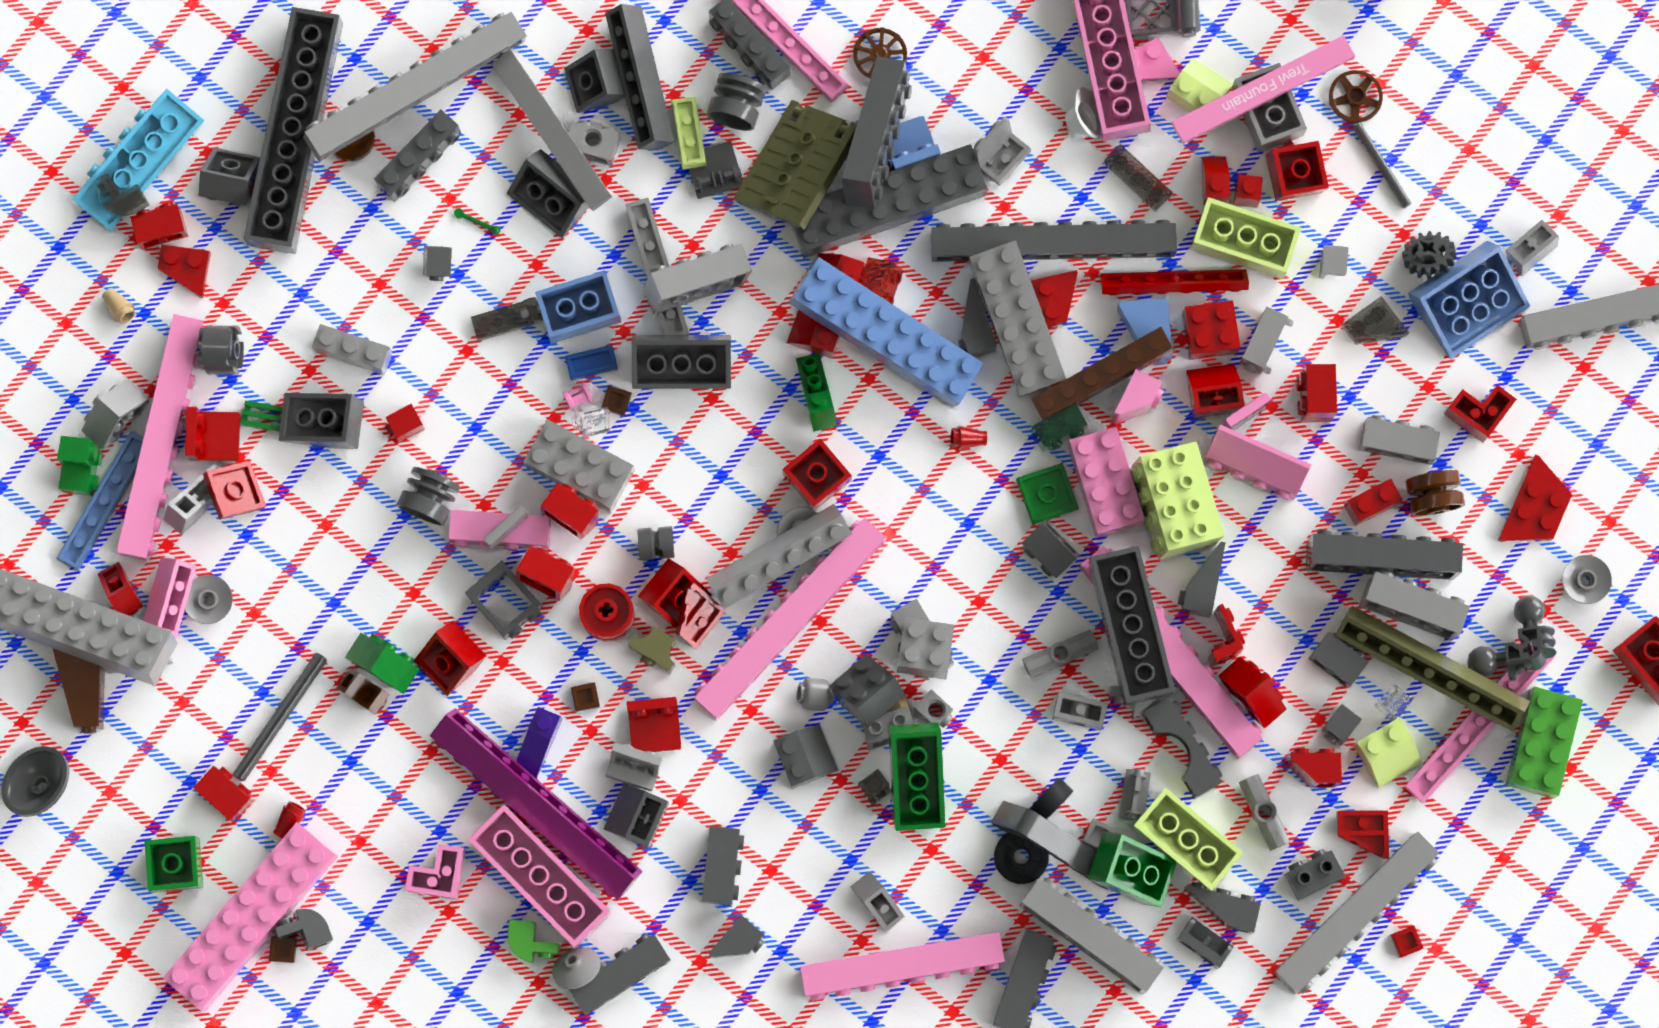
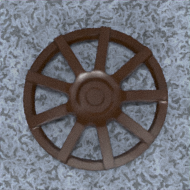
M885 27L874 28L865 31L858 38L854 45L853 59L857 69L867 78H871L877 57L890 58L891 55L903 54V60L906 62L907 48L901 36ZM880 33L879 44H876L870 35ZM884 33L894 37L886 45L883 43ZM865 38L872 45L871 49L860 46ZM896 41L902 47L901 50H890V47ZM863 51L869 53L870 56L858 61L857 52ZM872 60L873 65L869 73H867L861 65Z

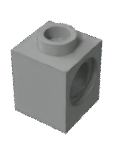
M932 689L914 707V711L927 723L938 722L942 728L953 719L950 715L953 712V708ZM938 705L942 709V715L932 717L928 712L929 707Z

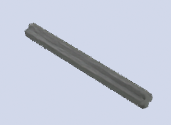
M320 653L313 655L233 772L234 777L240 781L247 779L327 662L323 655Z

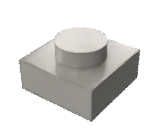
M1092 818L1082 842L1098 849L1103 832L1114 833L1116 828Z

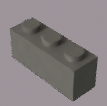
M710 826L702 903L733 906V900L738 901L739 885H735L736 875H741L742 860H737L738 850H743L745 835H740V829Z

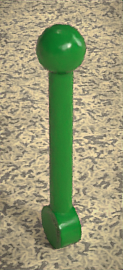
M457 208L454 211L456 218L467 219L491 230L494 235H498L501 231L499 226H491L469 216L461 208Z

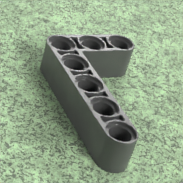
M1002 801L991 820L994 826L1007 833L1028 840L1088 879L1097 853L1095 850L1036 812L1007 801ZM1095 883L1096 885H1098V886H1100V887H1102V888L1108 890V888L1103 887V886H1101V885Z

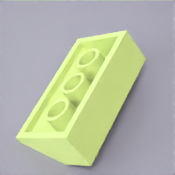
M1166 787L1134 825L1138 831L1211 892L1243 854L1239 848Z

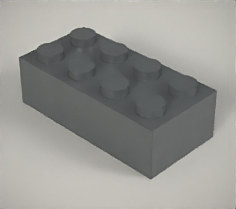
M731 335L632 336V389H731Z

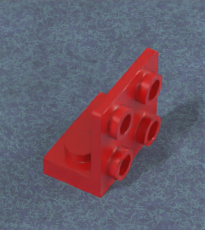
M187 406L185 456L190 461H238L241 414L239 412H201L197 407Z
M1224 604L1218 605L1213 613L1226 641L1215 645L1214 649L1211 650L1212 653L1207 658L1211 667L1239 656L1244 649L1245 640L1239 630H1235L1232 624L1235 621L1229 607L1225 609Z
M676 697L626 701L631 746L644 752L673 751L682 748Z

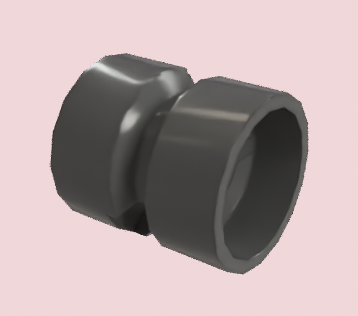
M672 526L658 527L657 531H653L652 528L637 529L640 561L654 560L655 556H659L660 559L675 558Z

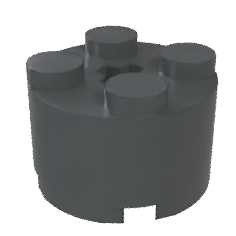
M210 325L200 328L199 340L202 343L201 351L197 355V361L199 366L204 367L208 375H238L240 373L237 369H242L244 362V342H239L238 335H242L240 327L238 325Z

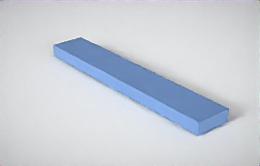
M130 431L56 558L58 561L77 571L81 569L135 476L144 437Z

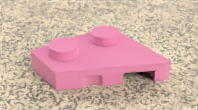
M1159 37L1135 49L1141 80H1176L1179 76V70Z

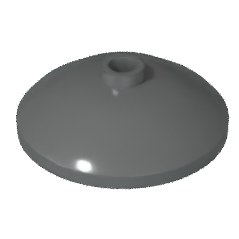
M40 746L24 752L15 759L2 781L1 795L5 806L18 816L32 817L47 811L55 805L63 795L69 781V764L64 755L55 748Z

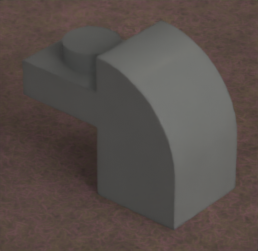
M311 909L296 910L294 912L296 921H292V918L278 922V927L273 930L276 941L300 933L306 951L325 946L333 941L329 926L324 917Z

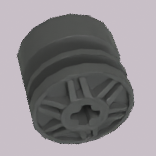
M720 73L717 78L718 84L714 88V92L718 96L711 97L706 115L716 123L741 131L754 130L759 116V112L754 107L762 106V98L765 97L767 89L764 85L751 78L734 73Z
M416 466L412 467L410 473L419 480L408 478L407 483L415 488V491L402 490L396 506L419 519L444 526L450 510L442 504V501L455 502L456 498L448 492L459 493L461 487L450 480L449 477L437 471Z

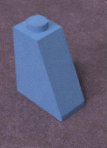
M1168 298L1119 301L1117 312L1134 341L1162 327L1172 344ZM1173 353L1152 365L1167 364V361H1171Z

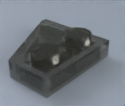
M1382 296L1341 325L1355 345L1404 338L1410 334Z

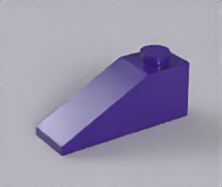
M540 707L536 709L516 760L536 779L541 772L563 721L561 716Z

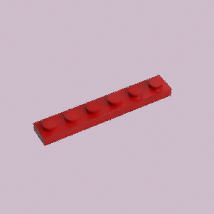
M1246 269L1100 273L1102 295L1108 294L1110 296L1119 294L1141 295L1143 293L1167 294L1171 292L1188 294L1204 291L1214 293L1216 291L1239 292L1241 290H1249V279Z

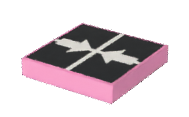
M1263 393L1227 417L1222 425L1235 431L1263 412L1271 401L1267 393Z

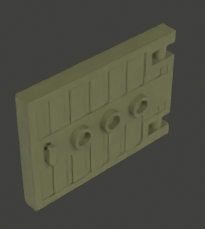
M791 100L737 191L734 200L740 205L805 230L848 156L857 124L851 122L848 126L846 121L840 117L805 105L803 109L799 102Z

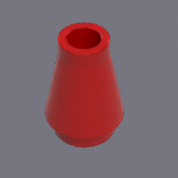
M959 425L957 428L951 429V447H957V450L987 445V431Z
M293 801L283 805L273 833L282 839L296 822L299 824L305 818L306 810Z

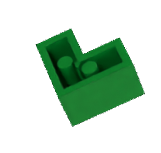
M61 436L57 460L62 464L58 489L63 493L93 496V490H97L99 477L96 475L97 466H101L103 454L91 439Z
M360 632L344 657L402 694L405 693L420 670L412 664L414 660L412 657L404 652H401L400 655L395 652L397 647L386 640H382L373 633L369 637Z

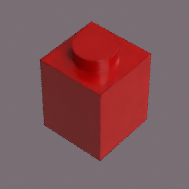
M1239 174L1235 182L1233 205L1257 208L1261 201L1263 177Z
M412 403L385 417L389 423L385 425L391 439L396 437L399 443L425 430Z

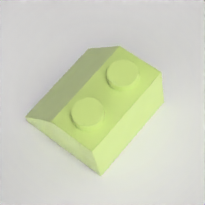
M1193 58L1169 88L1166 98L1187 112H1191L1227 94L1233 84Z
M1400 717L1353 745L1378 788L1422 763L1414 740Z

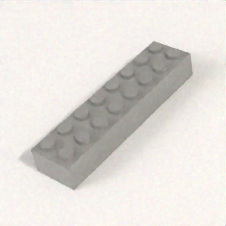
M0 569V629L150 685H157L178 644L172 631Z

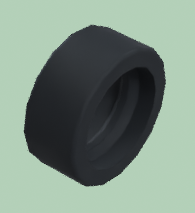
M1058 778L1029 809L1048 819L1073 793V789L1061 778Z

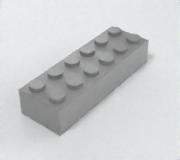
M1016 240L969 257L970 266L1018 397L1064 381L1066 376Z
M1046 877L1044 880L1038 878L1019 906L1141 994L1147 993L1164 968L1160 965L1162 960L1151 952L1143 953L1139 950L1141 945L1132 938L1128 937L1125 940L1118 935L1120 930L1111 923L1107 922L1104 925L1098 920L1099 915L1088 907L1085 910L1077 905L1078 900L1067 892L1064 895L1056 890L1058 885Z

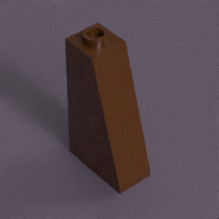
M52 648L73 726L81 729L83 734H95L96 729H104L105 671L103 667Z

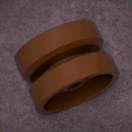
M1435 471L1407 479L1405 481L1407 494L1418 496L1409 502L1411 515H1436L1464 507L1466 504L1463 492L1453 490L1461 484L1459 471Z

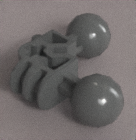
M1531 595L1519 598L1515 603L1513 613L1515 619L1523 625V628L1517 629L1521 646L1514 642L1505 643V651L1497 653L1485 646L1474 648L1468 655V668L1484 677L1493 675L1498 667L1508 666V677L1511 681H1515L1523 671L1539 670L1544 667L1546 659L1554 657L1557 652L1553 648L1556 644V639L1552 637L1555 629L1545 625L1538 626L1544 619V603Z

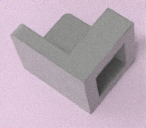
M1324 244L1321 250L1319 278L1324 279L1326 275L1345 276L1347 274L1349 247Z

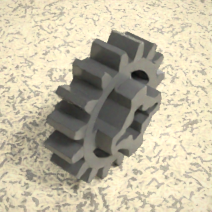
M1428 231L1426 236H1423L1420 232L1418 233V239L1411 237V244L1404 245L1405 251H1402L1404 267L1409 268L1411 275L1417 272V278L1426 275L1427 279H1430L1432 274L1440 277L1441 271L1448 273V266L1455 265L1454 259L1457 256L1454 242H1450L1448 235L1442 238L1441 232L1432 235V232Z

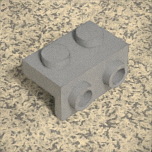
M614 742L605 776L647 791H653L660 772L662 757L657 756V754L651 751L644 752L635 749L626 743L619 744Z

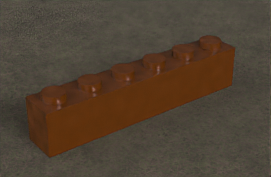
M1159 327L1031 398L1042 420L1047 423L1132 376L1136 369L1141 371L1174 353L1175 350L1163 328Z

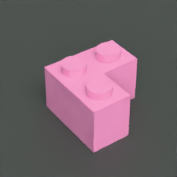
M438 844L434 869L409 865L405 891L458 900L466 850L461 847Z

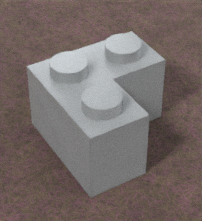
M129 379L120 385L116 383L105 394L100 393L95 397L92 402L94 405L92 410L84 417L86 422L81 431L103 450L119 439L127 423L142 414L150 398Z

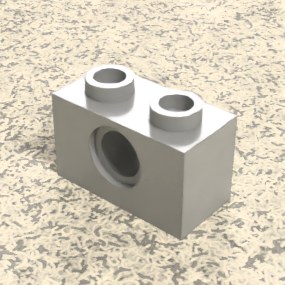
M584 120L572 121L569 134L586 159L613 167L620 142L619 133L614 128L608 126L598 128ZM595 137L599 139V143L595 146H589L586 143L587 140Z
M1059 692L1052 720L1101 731L1108 703Z

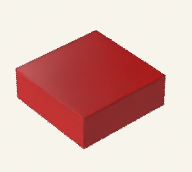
M1415 925L1390 934L1399 958L1424 949Z

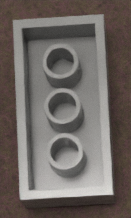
M727 244L721 247L720 251L714 253L706 251L699 254L696 259L689 261L688 258H684L675 262L674 266L666 268L663 265L653 269L643 289L653 314H657L743 286L751 274L752 268L742 244L736 246Z
M548 419L523 461L526 468L556 484L558 482L563 486L568 484L577 491L576 495L584 499H590L597 506L610 513L614 510L635 472L633 464Z
M1380 570V572L1375 571L1368 579L1358 607L1451 641L1461 634L1470 609L1469 605L1464 604L1465 600L1455 596L1450 598L1441 595V591L1428 587L1425 590L1417 587L1418 583L1409 579H1403V581L1395 579L1394 574L1384 570Z

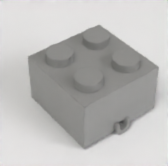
M905 617L901 642H898L897 652H899L897 673L946 680L949 660H952L953 650H951L954 624Z

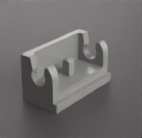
M1543 220L1539 221L1506 249L1509 264L1513 262L1517 267V273L1522 277L1558 247L1559 235Z

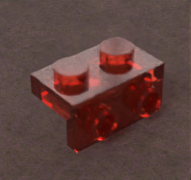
M868 257L859 283L893 304L897 287L902 280L903 270L892 261Z

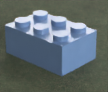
M605 270L535 292L551 344L621 323L620 314Z

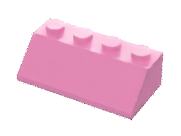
M1223 425L1218 427L1203 460L1208 462L1207 466L1218 471L1224 469L1231 472V477L1241 481L1247 479L1253 482L1252 485L1264 491L1266 489L1276 492L1275 495L1287 501L1296 498L1312 465Z

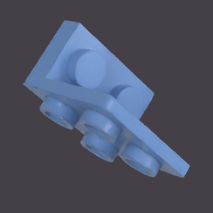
M924 116L899 123L901 126L899 139L894 140V157L892 160L889 159V163L893 171L941 154L938 144H934Z

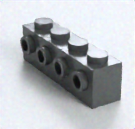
M721 0L708 11L710 26L725 37L724 41L741 55L740 59L748 68L751 66L756 72L757 79L763 85H767L773 90L790 76V66L731 0Z
M440 109L374 178L377 187L394 202L399 197L402 198L409 191L410 186L424 176L427 171L426 169L441 158L449 145H453L459 139L461 134L459 125Z

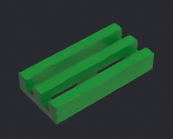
M245 400V407L242 412L243 417L240 422L241 426L280 432V426L248 421V417L281 422L282 416L250 411V408L282 413L283 407Z

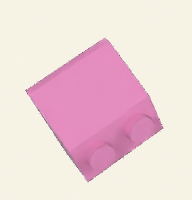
M1136 369L1114 412L1111 423L1118 424L1148 414L1151 407L1156 409L1164 392L1160 389L1162 381Z

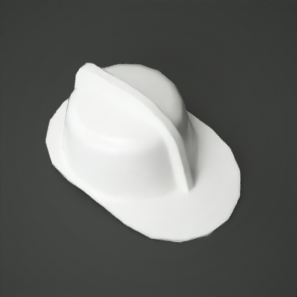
M1080 87L1076 91L1075 105L1065 115L1070 139H1083L1089 136L1098 138L1100 135L1093 94L1085 87Z

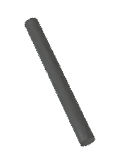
M1361 122L1357 123L1352 128L1402 207L1407 208L1412 202Z

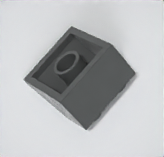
M594 49L564 68L576 113L608 106L625 97L614 50Z
M213 148L200 170L198 196L206 197L209 200L230 202L233 205L246 206L253 194L260 157Z
M820 724L797 730L773 740L792 789L839 771Z

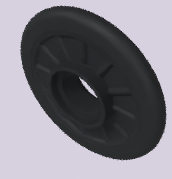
M1006 833L1000 838L995 847L994 862L998 872L1006 880L1016 884H1027L1037 880L1045 872L1049 862V854L1024 838ZM1020 849L1025 850L1029 855L1028 861L1023 864L1018 863L1014 858L1015 852Z

